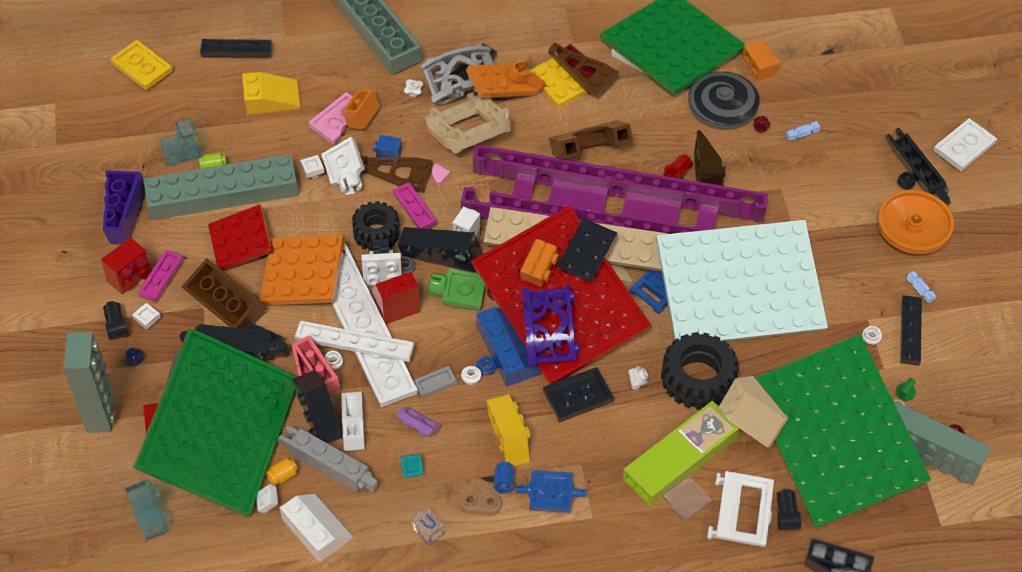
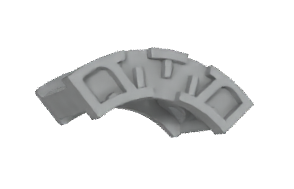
M483 45L465 47L427 59L426 63L420 67L424 71L433 95L431 97L433 103L446 105L464 96V92L473 90V93H477L470 77L464 81L461 77L450 75L458 62L467 65H481L482 61L484 65L494 64L489 53L491 51L490 47ZM438 68H441L440 71H436V75L443 77L434 79L432 72ZM453 81H457V84L451 85ZM441 83V91L439 92L437 84Z

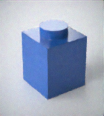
M380 135L379 140L375 141L374 144L376 157H400L402 138Z

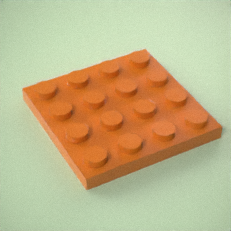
M344 235L271 238L273 252L268 254L259 301L265 306L334 303L345 243Z

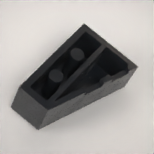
M314 370L293 378L292 382L297 392V398L304 410V418L311 427L309 433L325 443L342 437L343 434L325 382Z
M812 538L804 566L813 572H871L875 556Z

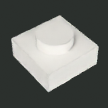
M145 303L132 314L133 319L145 329H148L161 318L160 313L148 303Z
M269 484L258 492L256 497L258 512L266 513L278 505L276 486Z

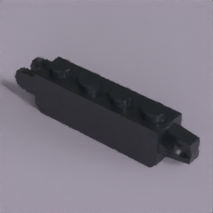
M898 127L895 129L898 136L897 139L894 140L892 135L887 134L885 137L892 146L893 152L908 171L915 176L922 189L938 197L946 205H949L951 201L947 195L949 190L945 180L908 133L904 134Z
M199 324L195 327L196 331L262 361H265V359L272 360L273 356L286 355L287 343L275 340L268 331ZM183 331L179 335L182 342H184L188 331Z

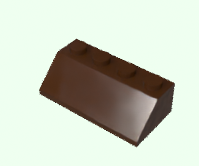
M207 258L182 285L186 292L229 327L245 328L249 322L255 323L267 309L256 297Z

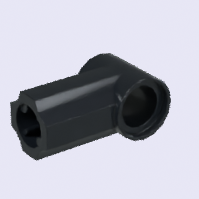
M114 301L107 302L103 309L109 340L128 336L120 303Z
M783 489L777 492L778 530H800L801 515L797 511L795 491Z

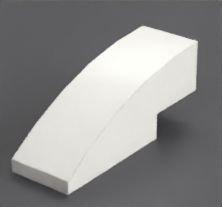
M362 392L342 393L344 451L365 449Z

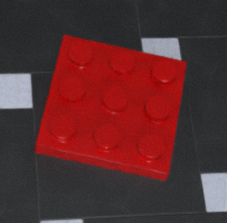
M260 204L208 224L216 264L222 271L273 252L263 208Z

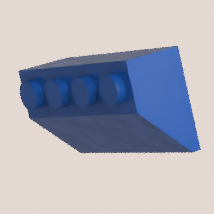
M493 307L476 313V326L491 357L496 362V367L506 387L542 375L537 364L528 366L527 349L500 308Z

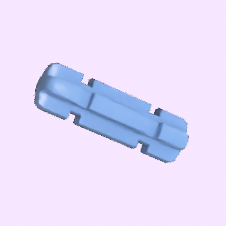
M817 121L811 122L810 125H802L795 128V130L786 131V137L791 141L796 139V137L800 138L811 134V132H818L820 125Z
M915 271L908 273L907 280L911 284L913 283L912 286L921 296H925L926 302H934L937 296L933 291H930L929 286L921 278H918L919 275Z

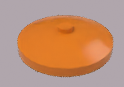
M904 190L894 193L882 203L878 213V227L885 240L895 248L911 254H928L938 251L948 243L954 229V218L948 206L938 197L924 191Z

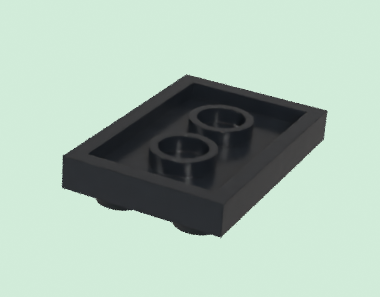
M583 218L561 257L557 268L593 284L618 236V232Z
M597 367L543 387V393L559 422L614 402V397Z

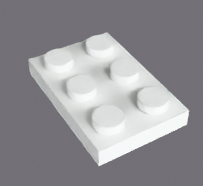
M969 118L935 145L933 151L962 172L996 144L997 138Z

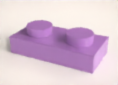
M409 407L400 409L396 416L402 420L403 424L415 427L424 436L438 433L441 427Z

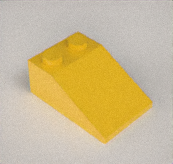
M263 72L242 74L247 115L300 109L296 79Z

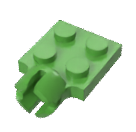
M449 269L447 274H431L428 294L441 297L443 299L442 304L480 311L485 284L478 274Z

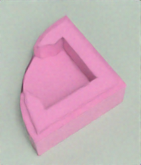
M436 163L432 169L434 183L440 187L450 177V171Z

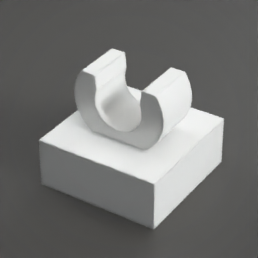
M318 155L300 160L307 178L311 177L313 180L319 178V174L324 173V168Z

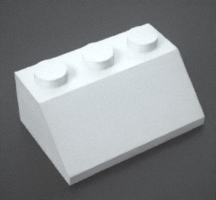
M316 494L295 496L280 507L282 520L319 563L353 539L349 531Z

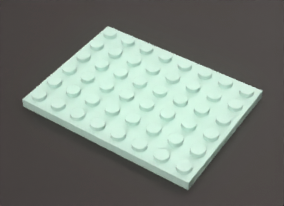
M806 220L657 235L656 242L674 340L677 338L681 339V336L685 334L690 336L694 332H698V334L709 333V336L712 337L716 335L720 337V341L728 342L828 329Z

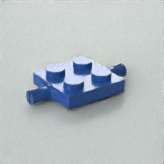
M532 470L529 485L516 484V493L528 494L530 511L571 513V502L574 496L586 497V489L574 488L572 472Z

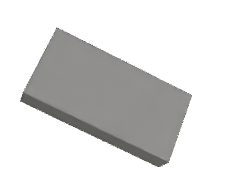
M449 366L413 380L421 399L457 385V379Z

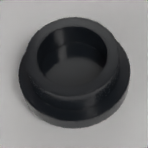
M903 172L898 176L897 184L903 189H912L916 184L915 176L910 172Z

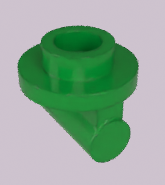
M910 377L907 382L900 383L896 387L898 398L909 401L915 397V379Z

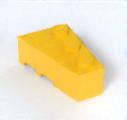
M509 394L486 400L488 417L494 434L498 436L501 443L499 448L501 452L504 451L505 462H509L513 466L530 462L527 440L530 438V432L527 426L524 427L522 414H518L516 401L513 402Z

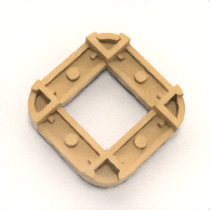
M474 93L467 94L468 101L441 112L436 108H432L430 115L425 117L428 132L445 148L451 149L453 153H458L464 148L475 146L479 142L492 139L501 133L509 132L511 130L508 109H501L491 98H480L479 96H474ZM474 114H479L487 121V123L462 132L459 128L453 129L450 126L462 119H468Z

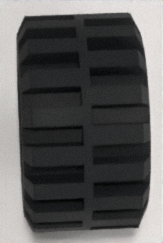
M375 201V203L367 202V205L363 204L360 206V209L357 208L352 216L353 237L356 240V244L358 246L361 245L362 249L373 251L374 239H388L390 247H393L395 242L398 241L400 236L399 216L397 211L393 209V206H387L385 202L381 204L379 201ZM372 225H382L380 228H370Z

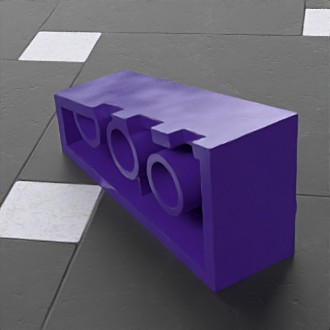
M106 170L103 231L109 243L122 244L130 238L145 193L144 179L142 173L137 171Z

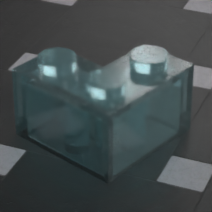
M192 118L175 122L176 135L159 139L161 152L167 167L202 157L198 134Z
M147 479L125 488L145 541L168 533L169 528L167 524L171 522L167 512L162 513L160 508L164 505L157 486H152L150 480Z

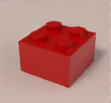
M131 237L101 259L107 282L122 295L151 273L146 250Z

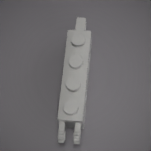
M288 426L285 431L292 437V440L283 435L277 439L282 446L290 450V454L294 458L353 492H358L362 488L374 492L378 487V481L372 477V473L368 471V466L301 428L298 431Z

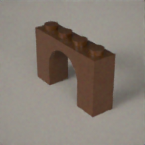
M615 120L549 137L552 154L562 159H568L581 155V149L601 144L618 146L633 142L629 123Z

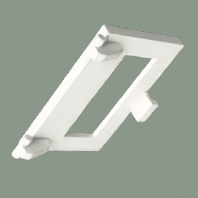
M729 471L725 472V477L723 478L720 473H717L715 485H723L717 531H714L713 527L709 526L707 538H718L765 547L768 525L771 523L772 512H770L774 480ZM742 486L762 489L756 535L736 531Z

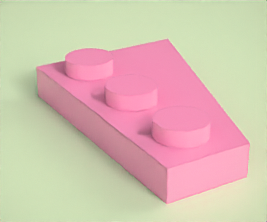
M347 92L309 121V128L335 145L347 126L342 111L353 96Z

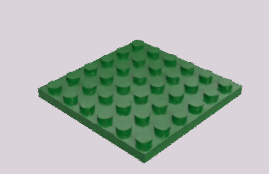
M655 0L600 33V39L673 95L741 54L744 45H746L687 0Z

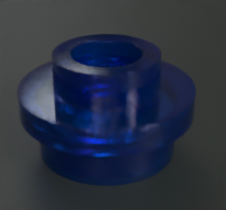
M132 347L125 353V362L131 367L139 365L144 359V352L139 348Z

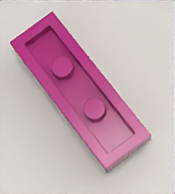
M409 182L393 189V195L417 228L429 229L437 225V220Z
M166 249L139 289V297L156 303L183 262V255Z

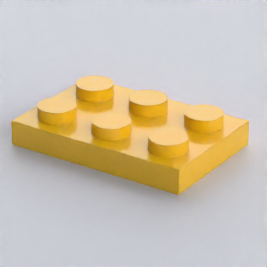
M138 40L110 59L111 64L146 91L173 71L170 64Z
M554 58L530 70V72L535 73V75L545 81L541 91L558 109L587 94V91Z

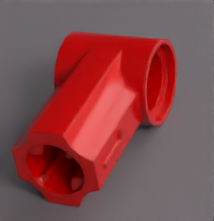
M686 154L679 155L672 164L665 166L663 176L681 179L693 166V161Z

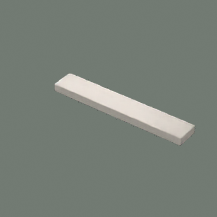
M300 321L295 334V340L297 341L310 335L317 345L410 362L414 349V342Z

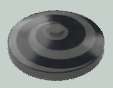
M725 71L709 73L693 83L688 97L689 109L693 116L702 124L719 130H734L749 124L757 115L760 104L759 93L748 79Z

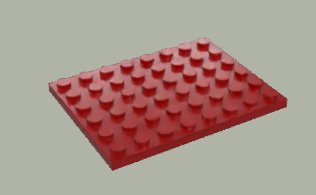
M570 205L471 261L474 269L526 349V332L529 329H525L522 288L530 287V291L565 288V285L569 284V291L573 290L574 302H571L574 342L579 343V354H576V361L536 363L549 384L565 379L651 328L650 322L607 259H605L593 284L557 268L561 257L581 222ZM536 239L555 245L559 254L557 264L552 265L550 269L552 271L548 282L544 281L542 286L525 281L520 276V270ZM566 306L562 310L568 315ZM541 307V310L535 309L534 312L540 313L543 307ZM547 309L545 316L533 322V324L543 326L551 336L557 330L562 320L556 313ZM569 324L566 330L564 331V334H567L568 336H570ZM538 332L536 334L537 338H541L543 336L544 341L546 340V337L542 332ZM566 342L561 343L562 350L557 347L556 343L553 344L555 354L569 353V346ZM548 348L547 350L537 354L536 356L549 355L551 354V352Z

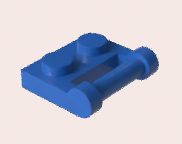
M649 270L629 290L631 294L637 295L653 307L657 314L662 313L668 305L663 275L658 271ZM644 286L646 289H648L650 292L656 295L659 299H661V301L657 302L650 295L644 292L641 288Z

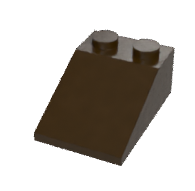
M697 130L694 148L696 181L724 186L723 178L726 175V168L722 166V159L702 131Z

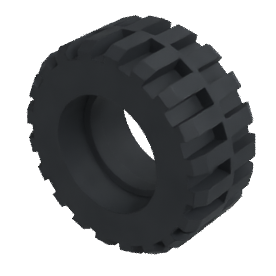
M694 332L690 336L688 334L682 335L681 339H675L672 345H669L666 349L661 371L662 385L664 389H667L669 397H674V401L678 404H685L684 407H696V410H701L711 401L720 405L738 376V358L735 357V351L732 348L729 349V344L726 341H720V337L716 335L712 337L709 336V333L698 334V332ZM700 362L711 366L717 375L710 379L700 380L689 376L682 368L687 364Z

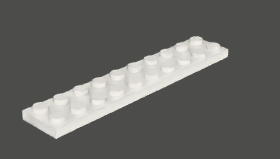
M344 243L334 303H331L343 329L392 338L346 243ZM355 352L380 407L418 394L404 361Z

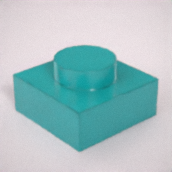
M420 453L399 456L403 478L423 475Z

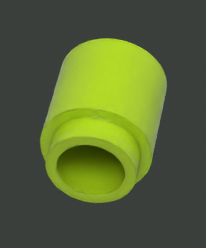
M221 152L206 154L199 158L201 169L227 165L225 155H221Z

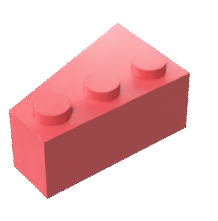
M310 335L292 344L298 376L314 370L325 382L330 396L341 390L338 377Z

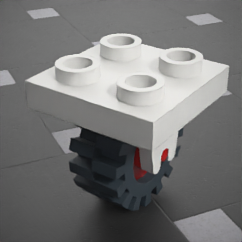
M374 239L373 251H370L368 255H362L363 280L365 284L374 286L382 281L402 275L400 253H393V250H389L388 239Z

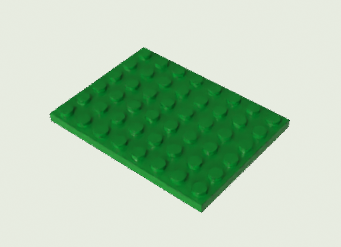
M190 328L133 468L248 518L253 509L295 391L292 379L298 376Z
M861 334L755 378L788 418L776 437L775 442L815 529L931 481V477Z

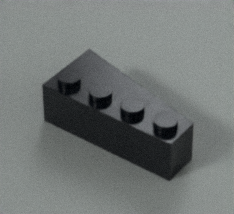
M404 227L397 244L403 257L476 274L477 272L471 261L482 255L474 232Z

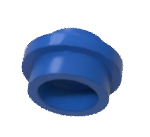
M483 356L477 361L476 367L481 371V374L490 375L496 370V362L490 356Z

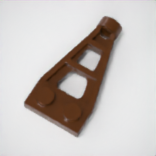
M556 42L548 50V54L584 90L595 97H598L619 75V72L609 65L565 49ZM572 58L580 63L575 68H572L566 62ZM585 66L596 69V72L589 79L580 73Z
M360 155L365 168L363 172L399 187L409 182L416 192H425L433 160L417 157L393 158ZM378 165H391L390 172L384 173L377 170ZM400 166L410 167L409 177L405 179L395 174L396 168Z

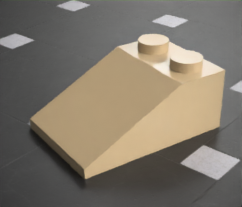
M753 376L736 378L719 406V409L732 424L767 448L772 446L788 419Z

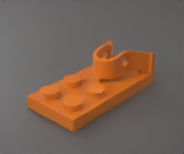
M531 55L526 60L517 61L514 64L469 65L466 69L480 98L538 95L545 85V81L535 75V73L530 72L527 66L532 60Z

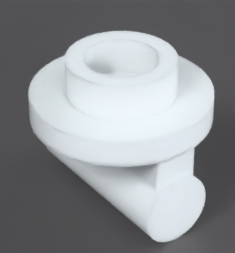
M637 366L628 371L632 389H638L640 386L648 383L649 375L645 368Z

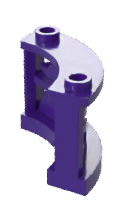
M569 284L565 285V288L530 291V287L522 288L525 329H529L526 332L528 366L544 362L576 361V354H579V343L574 342L571 302H574L573 290L569 291ZM566 306L568 315L562 310ZM541 307H543L540 313L534 312L535 309L541 310ZM547 309L556 313L562 320L557 330L551 336L546 328L533 324V322L545 316ZM568 324L570 336L564 334V331L566 330ZM538 332H542L545 335L546 340L544 341L543 336L541 338H537L536 334ZM562 342L568 344L569 353L555 354L553 344L556 343L560 350H562ZM548 348L551 352V354L549 355L536 356L537 354L544 352Z

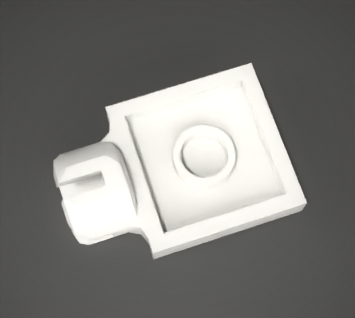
M349 137L321 154L331 185H339L341 192L346 195L356 193L354 186H356L358 192L361 190L362 183L359 175L365 169L354 138Z

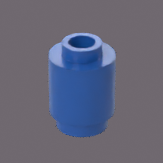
M500 462L494 469V489L500 494H508L514 490L515 470L511 463Z

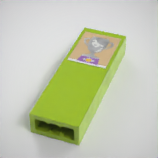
M711 401L623 469L622 479L650 507L739 437L740 428L726 418L719 409L720 405Z

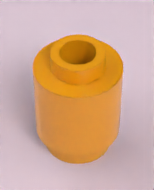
M284 458L271 466L269 471L266 472V476L273 486L281 485L296 476L298 468L292 459Z

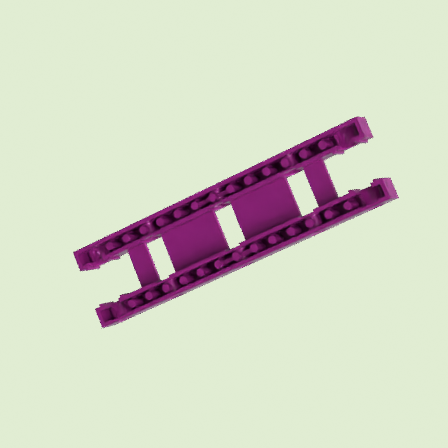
M477 144L473 155V172L479 175L499 176L502 179L503 177L516 179L513 193L509 195L493 190V192L490 191L489 202L483 203L476 199L475 188L472 186L470 188L464 187L460 203L461 209L463 207L473 209L480 213V218L487 220L491 207L551 216L570 205L580 221L585 218L594 223L675 234L715 229L717 214L732 216V218L755 220V222H764L768 193ZM488 154H497L501 159L493 160L488 157ZM534 183L552 185L549 201L530 200ZM607 195L625 198L622 214L619 213L617 215L604 212ZM751 197L755 202L746 203L742 201V198ZM680 208L699 211L696 226L687 227L678 224Z

